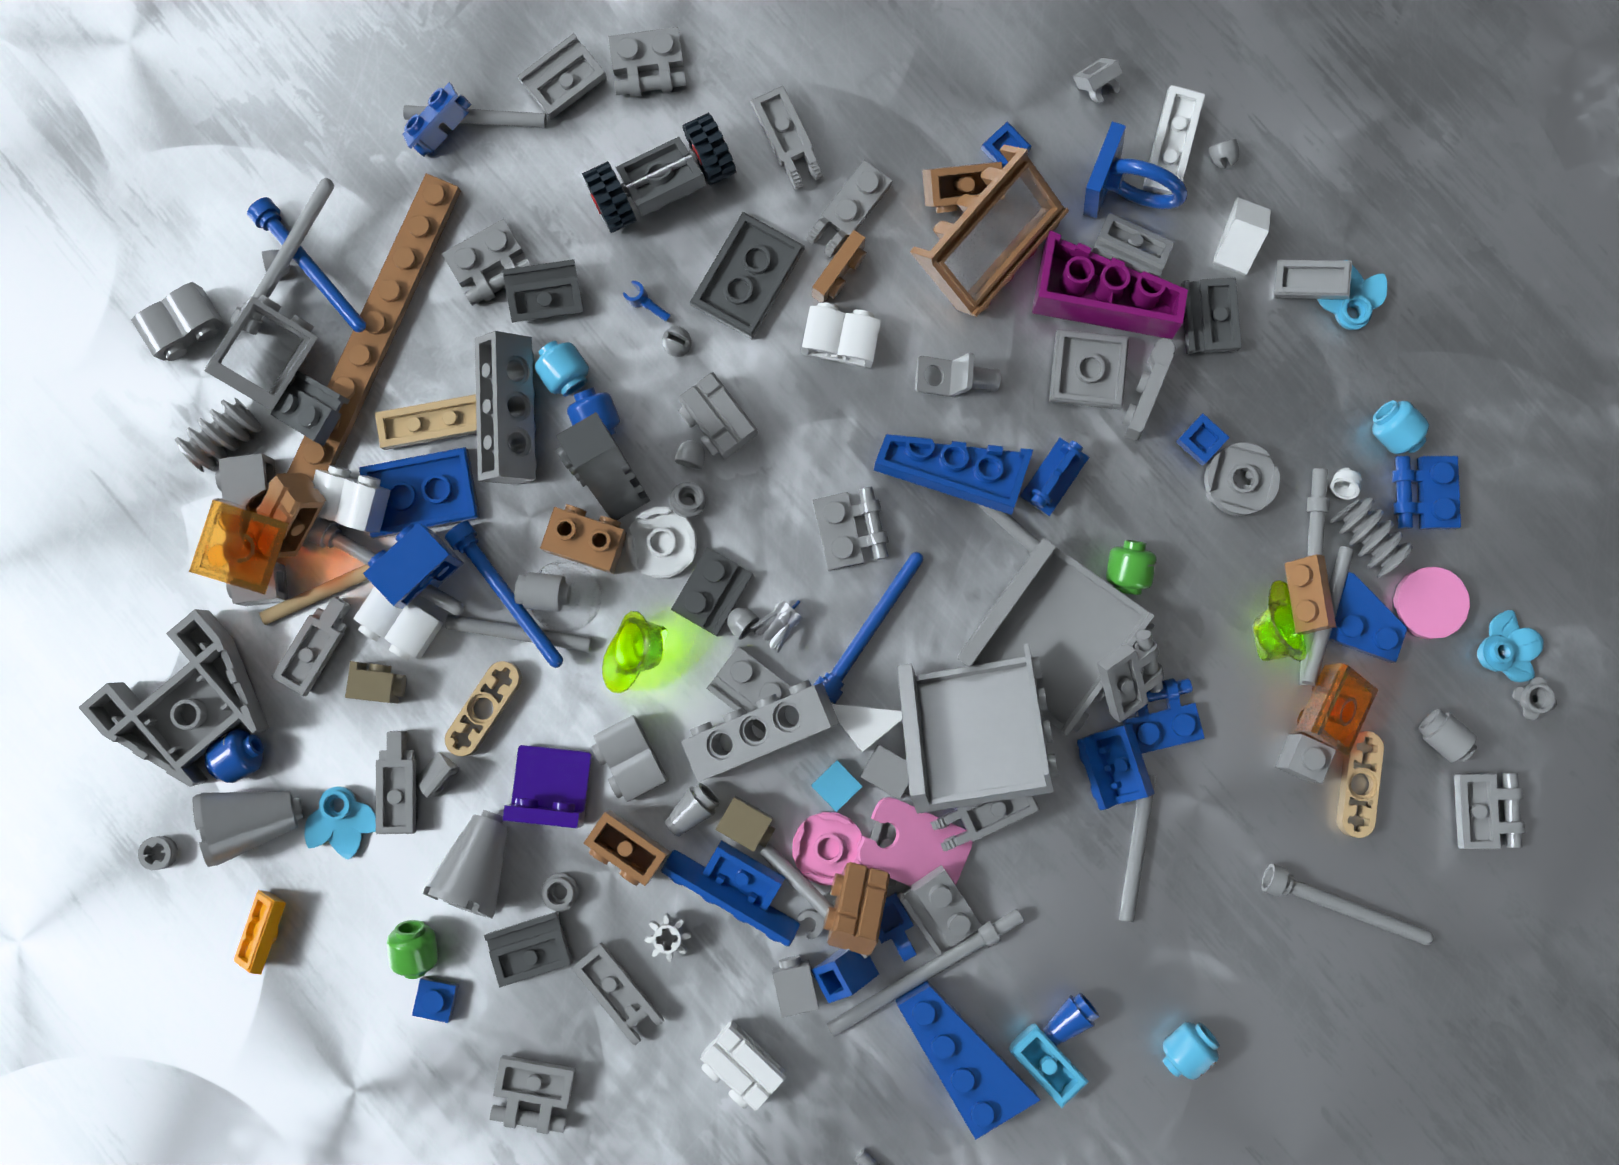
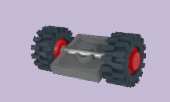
M709 112L682 125L691 149L690 151L687 150L680 137L672 139L617 166L616 170L623 182L621 184L608 161L582 173L591 193L590 196L610 233L616 232L637 221L627 197L631 196L641 216L658 211L663 206L681 197L691 195L696 190L706 186L705 179L709 185H713L737 173L727 143H725L717 123Z

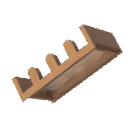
M1003 145L1000 151L1008 161L1003 169L986 168L981 173V178L987 185L978 197L965 194L958 199L957 205L964 212L954 224L941 221L934 226L933 231L940 240L931 251L915 246L910 251L958 311L977 317L980 312L987 309L994 296L1013 279L1015 272L1027 259L1035 254L1037 247L1048 236L1049 231L1056 230L1060 221L1069 212L1068 208H1064L1029 159L1028 149Z

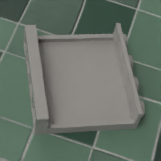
M1041 538L958 654V660L970 668L973 665L1025 657L1023 644L1029 643L1032 657L1039 656L1043 678L1036 679L1037 689H1045L1048 710L1041 711L1042 717L1050 720V723L1059 728L1064 735L1068 736L1071 730L1078 732L1089 717V714L1085 711L1092 701L1100 702L1105 696L1097 663L1126 643L1132 647L1137 641V632L1141 630L1151 632L1154 628L1151 620L1155 615L1065 554L1045 538Z
M1029 643L1023 644L1025 657L973 665L970 668L967 666L915 675L912 663L897 666L909 791L917 814L1054 792L1052 777H1059L1055 753L1048 754L1046 744L1053 743L1050 720L1043 721L1041 711L1048 710L1045 689H1037L1036 679L1043 678L1039 656L1032 657Z

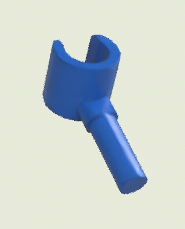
M631 281L632 285L640 293L636 297H629L623 292L627 302L635 308L643 306L667 322L671 315L648 298V294L640 282Z

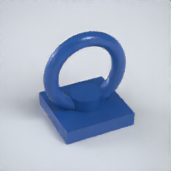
M1112 121L1086 186L1083 215L1097 219L1108 190L1116 192L1123 198L1139 205L1156 209H1173L1181 206L1186 201L1188 192L1185 184L1175 174L1165 168L1142 160L1121 159L1126 126ZM1125 174L1138 175L1154 180L1169 189L1172 194H1155L1136 188L1124 181Z

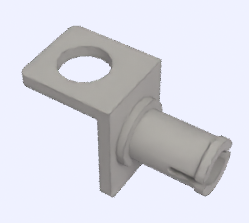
M967 353L955 360L927 356L917 358L915 390L917 392L954 397L971 390V388L989 390L990 392H995L999 388L1001 381L1000 370L975 367L973 353ZM929 366L937 367L942 373V381L938 386L930 385L925 379V371Z

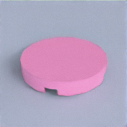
M1440 567L1420 568L1407 574L1397 585L1393 598L1394 609H1396L1399 616L1398 619L1408 628L1407 631L1414 636L1424 639L1444 638L1458 631L1467 620L1470 609L1469 593L1462 580L1451 571Z
M822 811L809 816L798 827L793 838L792 856L797 868L808 880L819 885H832L835 873L842 874L847 863L860 864L857 859V850L863 836L859 827L849 817L838 812Z

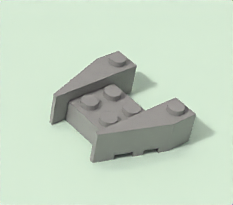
M194 609L166 633L190 662L148 698L141 702L124 682H109L78 707L102 736L130 749L136 756L159 766L167 774L189 787L203 784L208 780L194 762L204 755L207 748L221 736L232 731L241 722L252 734L265 732L269 729L233 637L209 610Z

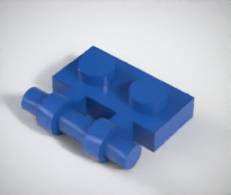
M1410 456L1395 457L1396 470L1392 471V483H1396L1397 503H1393V515H1397L1398 529L1413 528V515H1419V529L1461 528L1458 456H1421L1417 458V470L1411 469ZM1411 483H1418V503L1412 502Z
M1174 678L1163 680V689L1160 692H1146L1148 702L1165 699L1166 710L1149 713L1148 704L1135 712L1136 717L1122 721L1123 725L1132 724L1141 754L1205 739L1196 703L1182 706L1180 703V695L1193 691L1189 678L1178 681Z

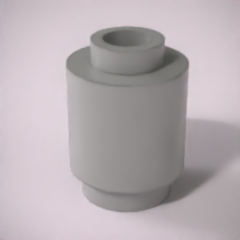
M528 572L527 575H519L517 577L515 603L523 604L525 609L561 612L563 605H569L571 584L566 583L565 576Z
M1440 709L1434 710L1422 721L1418 728L1423 734V739L1450 763L1458 760L1461 762L1466 761L1477 749V746L1474 744L1477 736L1449 712L1444 713Z

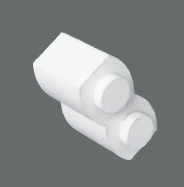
M821 302L818 303V306H810L801 354L818 359L871 368L881 320L874 318V314L866 310H854L853 313L841 312L837 305Z
M329 465L328 471L316 469L313 479L314 488L318 489L326 499L318 517L335 521L360 531L380 533L391 490L380 487L381 480L365 475H359L358 479L350 477L351 470L339 466Z
M376 587L373 588L353 618L361 624L358 631L374 641H378L380 636L392 644L389 650L406 661L411 656L421 659L444 624L443 621L413 602H410L403 609L394 607Z

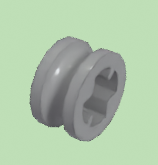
M166 836L148 838L140 845L138 850L140 864L149 870L165 869L171 866L178 856L176 843ZM162 845L164 850L161 853H165L164 859L154 861L152 856L155 853H151L152 847Z

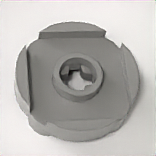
M1236 443L1223 448L1209 461L1205 470L1204 484L1207 499L1221 511L1230 515L1247 516L1257 513L1276 497L1280 486L1279 470L1269 458V453L1258 445ZM1241 470L1245 471V477L1251 480L1250 485H1244L1242 489L1237 487V483L1233 481V475H1238Z

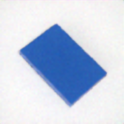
M466 447L359 467L360 475L381 480L380 487L391 490L380 533L370 532V537L373 539L398 535L408 525L413 524L415 526L418 522L430 529L480 519L470 457Z

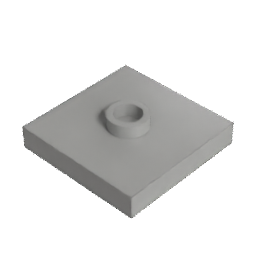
M1058 329L1055 336L1049 402L1121 410L1124 399L1129 337Z

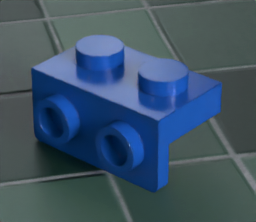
M1131 723L1099 731L1077 740L1079 757L1085 766L1091 784V793L1097 802L1099 810H1106L1117 804L1146 798L1155 794Z

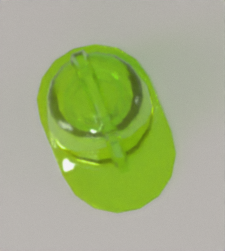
M1277 580L1272 582L1269 588V607L1255 618L1252 625L1258 656L1263 661L1290 656L1300 662L1306 658L1307 654L1304 635L1295 633L1288 584Z
M630 611L624 616L603 658V680L611 692L622 693L628 690L640 672L651 670L661 663L668 635L667 628L646 621L639 611Z

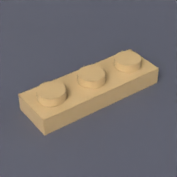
M476 394L375 412L380 448L388 450L476 434Z

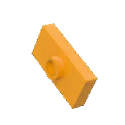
M258 890L234 957V962L251 974H262L271 945L277 939L278 925L286 905L285 901L268 891Z

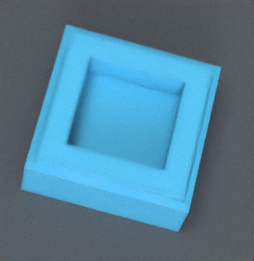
M838 760L811 785L836 812L863 787Z

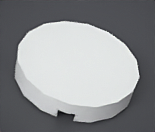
M653 507L640 513L634 519L635 521L631 524L626 534V552L631 563L644 575L655 579H669L683 573L693 563L698 550V535L688 518L677 515L669 507Z

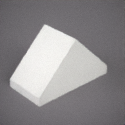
M1237 197L1212 264L1246 276L1269 232L1271 209Z
M832 704L839 725L861 752L865 751L902 720V711Z

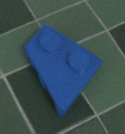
M1348 572L1335 617L1336 627L1332 628L1329 641L1390 663H1396L1408 628L1354 573Z

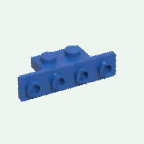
M722 840L706 867L677 850L672 851L661 872L674 883L694 891L706 902L716 904L733 914L740 922L748 923L765 933L769 939L780 942L787 947L791 945L800 923L770 906L785 879L784 876Z

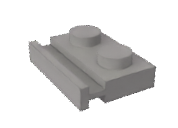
M573 33L521 72L518 78L552 120L606 79L607 76L602 67Z
M1109 213L1092 252L1110 260L1112 257L1125 262L1124 266L1140 273L1146 271L1160 278L1174 242Z
M737 647L706 688L733 710L743 708L745 714L758 709L755 702L776 694L778 700L791 695L788 689L791 687L740 647ZM755 719L753 725L765 733L766 728L760 720Z
M942 865L912 884L910 890L904 894L901 892L897 895L938 957L943 954L941 951L950 945L951 947L955 946L982 927Z

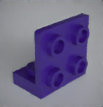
M520 745L517 752L511 804L504 805L503 821L568 828L584 826L592 754L583 751Z

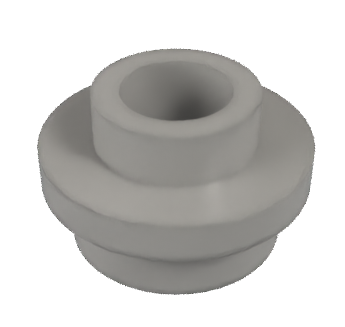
M691 482L677 485L670 495L672 510L684 518L698 516L706 504V496L702 488ZM689 497L693 500L694 504L686 506L682 503L681 499Z
M563 873L550 876L544 882L541 890L543 902L554 911L569 909L576 903L579 895L576 881L571 876ZM557 885H562L566 888L567 895L565 898L560 899L556 897L554 889Z

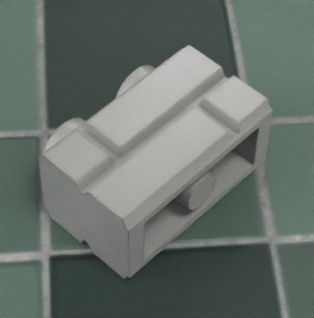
M714 372L708 374L679 397L680 404L683 407L678 412L690 428L695 425L700 428L704 434L700 440L712 456L719 453L723 460L727 459L758 434L755 425Z

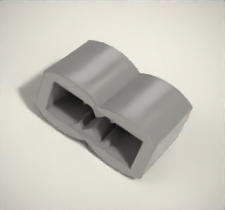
M193 281L175 289L162 301L148 306L131 319L151 354L162 361H174L183 357L187 353V348L193 342L210 340L217 335V329L224 324L203 288Z
M632 715L594 735L596 744L592 746V750L600 765L602 766L607 763L613 777L609 778L608 781L617 798L623 796L626 802H629L669 781L636 716Z

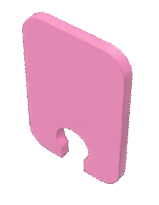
M886 797L877 803L871 819L882 824L891 823L896 829V838L893 844L883 848L878 846L876 841L863 836L857 850V859L861 865L867 866L868 869L874 868L888 872L891 879L910 887L942 865L956 885L973 842L970 840L953 849L943 851L941 843L946 838L967 830L952 823L943 829L933 830L930 822L939 817L927 812L917 814L914 806L892 797Z

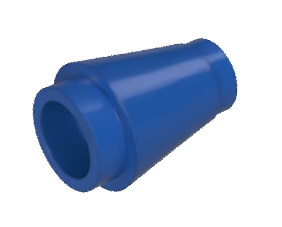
M1082 993L1075 997L1070 995L1043 1028V1031L1058 1046L1062 1042L1064 1043L1095 1026L1094 1021L1100 1016L1092 1003Z

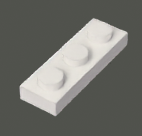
M1170 85L1149 163L1165 168L1183 181L1205 94ZM1145 177L1142 190L1163 195L1172 194L1162 184Z

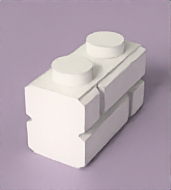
M733 1020L707 1046L700 1057V1060L704 1062L701 1068L705 1074L716 1083L722 1079L732 1089L729 1092L730 1097L743 1109L749 1105L754 1111L758 1110L786 1078V1070Z

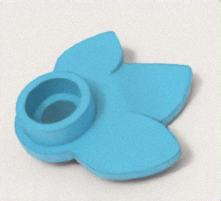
M1352 265L1349 300H1317L1323 309L1335 314L1337 322L1343 328L1358 330L1368 324L1372 317V310L1384 303L1387 295V279L1385 274L1382 273L1364 280L1358 270ZM1347 309H1355L1357 318H1351L1347 313Z
M1507 610L1499 613L1491 620L1489 624V637L1485 638L1479 645L1477 657L1483 667L1495 672L1502 671L1511 681L1526 682L1535 677L1534 668L1530 661L1538 657L1542 652L1544 640L1536 630L1530 628L1520 629L1515 611Z
M341 786L329 788L322 794L319 800V809L313 812L306 820L304 833L306 845L310 849L329 841L338 854L349 860L360 848L362 833L376 831V814L369 805L358 802L353 792L348 788ZM337 798H341L344 801V809L341 812L335 810L333 805Z

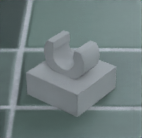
M1101 58L1075 74L1073 78L1078 89L1089 91L1090 98L1094 102L1102 103L1104 102L1101 94L1102 87L1106 84L1110 93L1117 94L1120 92L1119 83L1114 78L1123 72L1118 60Z

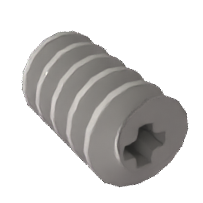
M235 397L236 403L234 405L224 399L221 401L224 409L223 414L214 409L209 411L213 419L212 423L202 418L198 420L202 430L200 433L190 427L186 429L190 438L189 442L179 437L175 438L184 456L202 472H204L203 466L211 470L217 466L214 457L218 459L228 457L225 447L236 451L239 448L236 438L245 442L248 441L250 435L247 428L254 432H259L262 429L254 415Z
M1372 497L1363 500L1358 499L1335 515L1330 522L1335 523L1341 520L1345 522L1339 533L1341 535L1349 532L1354 533L1348 544L1350 546L1359 543L1364 545L1358 556L1363 557L1369 554L1373 556L1367 566L1370 569L1381 565L1382 569L1377 575V578L1401 564L1407 558L1413 546L1410 543L1398 545L1403 538V534L1400 531L1388 534L1394 524L1391 520L1379 523L1384 515V511L1382 509L1370 511L1375 503Z

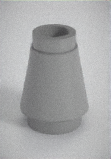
M699 783L695 788L690 786L665 820V824L674 835L680 837L683 833H686L714 815L715 808L719 806V801L704 784Z

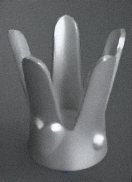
M781 600L780 603L775 605L773 612L750 628H756L754 631L756 635L764 633L763 638L767 641L771 640V649L774 650L777 647V652L779 653L791 629L794 626H798L803 619L794 610L800 604V601L798 600L791 607Z

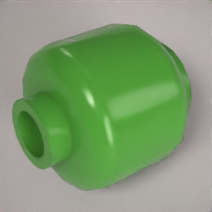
M1124 540L1123 546H1116L1110 550L1106 571L1107 582L1112 584L1121 593L1141 595L1142 590L1150 588L1153 584L1157 561L1155 554L1145 550L1146 543Z
M407 920L401 922L387 937L386 945L389 967L398 975L404 976L407 979L421 978L438 961L435 931L422 921Z

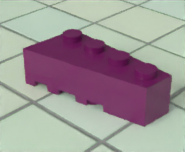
M1051 230L1049 231L1041 256L1032 308L1033 314L1173 340L1183 324L1187 289L1146 271L1142 273L1124 266L1125 262L1113 257L1111 260L1091 252L1092 248L1079 242L1075 245L1061 239L1062 235Z

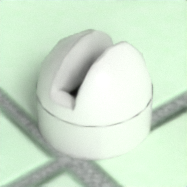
M1342 468L1333 476L1330 484L1331 492L1341 499H1354L1360 493L1362 477L1358 471L1355 472L1350 470V468ZM1343 481L1349 482V486L1342 484Z

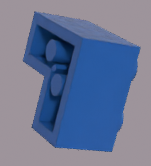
M418 522L415 526L411 524L400 531L395 538L398 542L387 552L382 550L374 555L368 562L369 568L363 574L394 607L403 609L429 584L438 588L464 562L434 531Z

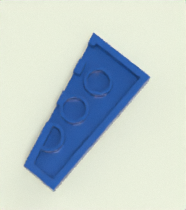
M886 434L875 461L874 471L1012 515L1033 449L1021 448L1020 452L1003 450V446L988 445L987 449L966 447V442L952 441L951 444L947 445L934 443L933 439Z

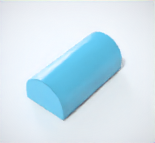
M1035 1023L1025 1028L1008 1048L1011 1054L1061 1108L1089 1082Z

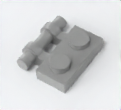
M678 27L608 36L614 75L628 74V79L614 81L616 95L630 94L631 97L642 96L641 92L662 89V93L673 92L675 87L686 86L684 71L670 73V68L684 66ZM659 70V75L639 77V72Z
M504 218L442 253L461 287L472 281L475 282L477 287L465 293L472 306L483 299L486 302L496 297L494 293L505 288L503 272L489 280H486L485 274L501 265L504 269L531 266L527 258L515 265L511 260L524 252Z
M873 487L859 489L861 503L851 506L848 492L813 500L828 571L863 564L864 560L861 549L872 547L874 560L889 557L886 543L889 540L887 532L882 530L878 513L882 510L880 501L875 500ZM865 516L869 535L858 537L854 518Z
M1148 630L1137 632L1135 649L1126 643L1097 663L1110 715L1119 723L1149 703L1146 692L1158 693L1163 689L1164 672L1162 665L1157 662L1159 655L1158 645L1152 639L1151 632Z
M1502 773L1503 788H1497V774H1454L1459 849H1501L1500 834L1505 833L1507 848H1522V833H1526L1525 821H1521L1520 800L1524 799L1523 788H1519L1518 773ZM1498 800H1504L1505 821H1499Z
M502 1055L499 1061L493 1096L508 1098L506 1107L492 1106L490 1120L504 1122V1127L516 1128V1125L537 1128V1132L549 1134V1131L564 1133L567 1118L553 1115V1108L567 1109L569 1107L576 1068ZM520 1102L541 1104L540 1113L521 1110Z

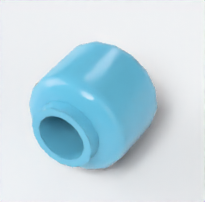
M552 341L539 350L540 357L535 363V371L551 393H562L566 397L574 394L587 383L586 376L589 372V366L572 343L558 344L557 341Z
M1392 400L1381 406L1374 414L1372 432L1391 453L1402 454L1407 451L1413 453L1425 444L1429 423L1412 403Z
M1191 1022L1183 1023L1165 1038L1162 1045L1166 1055L1163 1058V1062L1176 1077L1182 1074L1188 1079L1196 1080L1216 1064L1219 1059L1217 1049L1220 1047V1044L1213 1033L1202 1023L1197 1025Z

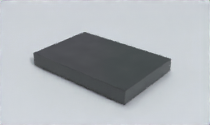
M742 212L692 297L690 306L752 340L805 250V246Z

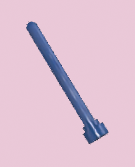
M268 197L260 198L251 204L247 211V216L256 227L270 231L279 243L283 245L290 232L281 223L280 209ZM300 245L293 257L295 262L355 332H363L366 329V322Z
M463 521L454 526L445 535V539L452 549L459 550L461 554L465 553L549 665L553 668L560 667L563 664V657L524 608L523 604L515 603V594L477 545V532L469 521Z
M914 552L909 556L830 674L826 672L823 678L819 676L814 683L816 685L823 682L832 704H836L843 694V691H841L844 683H842L843 679L923 563V555L921 553Z

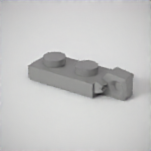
M333 596L325 610L317 608L313 615L309 614L272 675V678L301 696H307L345 634L343 632L347 624L342 621L349 611L351 604L339 597Z
M407 731L387 732V750L379 751V760H376V834L416 833V759H414V750H407Z

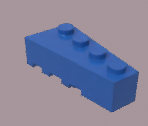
M928 980L896 999L898 1008L975 1140L1040 1101L1035 1090L1021 1078L1006 1060L986 1042L976 1029L961 1016Z

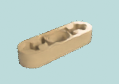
M500 661L489 667L446 732L445 745L452 754L468 756L479 749L521 685L522 675L516 665ZM509 669L511 671L509 678L513 681L511 685L503 684L497 691L498 694L503 695L501 701L495 695L484 692L486 686L490 689H495L499 682L498 677L495 676L497 671L505 672ZM481 698H487L493 704L492 715L484 720L479 719L474 713V705ZM468 717L472 723L482 725L483 728L481 731L473 728L468 735L469 741L472 742L471 745L462 746L459 749L457 747L459 740L455 738L456 733H465L471 724L465 723L464 720Z
M1370 731L1352 733L1347 738L1344 749L1336 821L1342 833L1356 838H1363L1371 834L1376 823L1384 745L1381 738ZM1366 738V744L1372 745V751L1364 754L1363 764H1371V768H1353L1354 762L1362 763L1363 753L1357 750L1356 746L1357 743H1363ZM1359 773L1364 774L1369 781V788L1362 795L1356 794L1351 787L1352 778ZM1352 799L1367 801L1366 806L1358 805L1357 811V805L1349 804V801ZM1357 811L1358 817L1363 818L1364 822L1363 825H1357L1354 831V825L1348 823L1349 816H1355Z

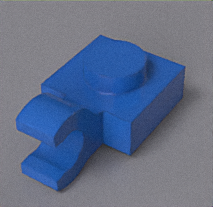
M895 892L886 897L879 940L882 944L892 939L902 960L905 962L917 955L905 933L914 924Z

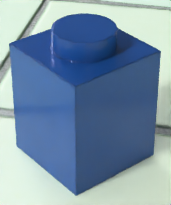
M850 949L836 951L811 969L828 1003L855 994L879 975L870 956L865 959L861 954L852 952Z

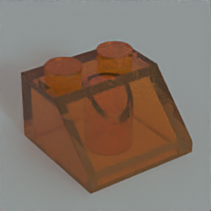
M217 497L212 500L189 572L265 595L289 523L256 509Z
M1343 663L1324 665L1321 674L1318 676L1316 686H1312V694L1306 707L1298 716L1297 727L1294 732L1337 749V753L1349 757L1378 689L1349 665Z

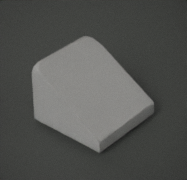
M438 752L417 776L416 782L427 798L438 796L459 771V767L445 755Z

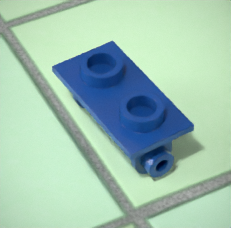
M450 82L444 88L435 90L430 96L428 106L420 115H413L405 125L403 136L410 149L414 147L423 157L427 153L432 154L448 136L439 127L442 122L454 130L465 116L469 114L468 108L472 104L463 95L460 94L458 96Z
M1059 437L1019 497L1050 516L1090 457L1081 452L1083 447L1077 442L1071 440L1068 443Z

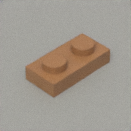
M853 230L812 286V297L820 303L826 302L829 296L833 299L837 297L846 283L843 277L850 268L856 270L866 256L867 252L863 250L865 237L857 231Z
M1316 554L1285 563L1295 633L1305 635L1336 627L1325 556Z

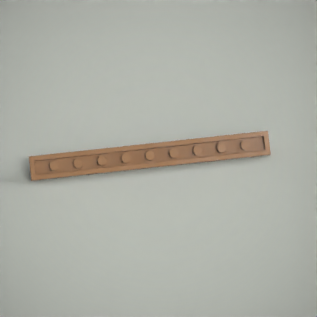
M425 174L360 314L366 322V329L360 333L352 331L327 385L328 388L350 401L348 405L343 403L339 413L342 415L324 446L304 435L287 473L306 474L313 483L316 469L328 471L329 465L335 466L461 193L458 186L430 174Z

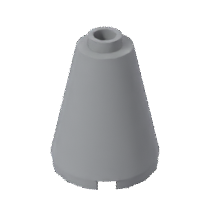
M290 791L212 792L197 794L192 799L196 830L200 831L202 842H199L207 867L218 866L298 828L297 820L304 819L300 798H292Z
M483 810L481 816L473 814L424 885L422 894L438 900V898L442 899L448 905L493 919L508 833V826L502 824L503 817Z

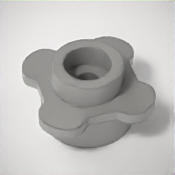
M1541 677L1531 679L1530 684L1525 687H1516L1512 693L1513 699L1518 701L1523 708V716L1528 720L1537 719L1540 713L1553 710L1557 705L1554 692ZM1533 695L1537 696L1536 702L1532 701Z

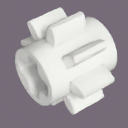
M665 913L661 925L653 920L650 922L649 925L655 933L654 935L647 936L644 942H653L655 947L652 953L653 957L661 952L666 954L667 961L671 962L674 951L678 950L682 954L687 952L686 946L681 942L691 938L692 933L683 932L681 926L684 923V918L679 919L676 923L670 921L669 913ZM665 928L670 929L671 935H677L678 937L671 946H667L666 940L659 938L664 933Z

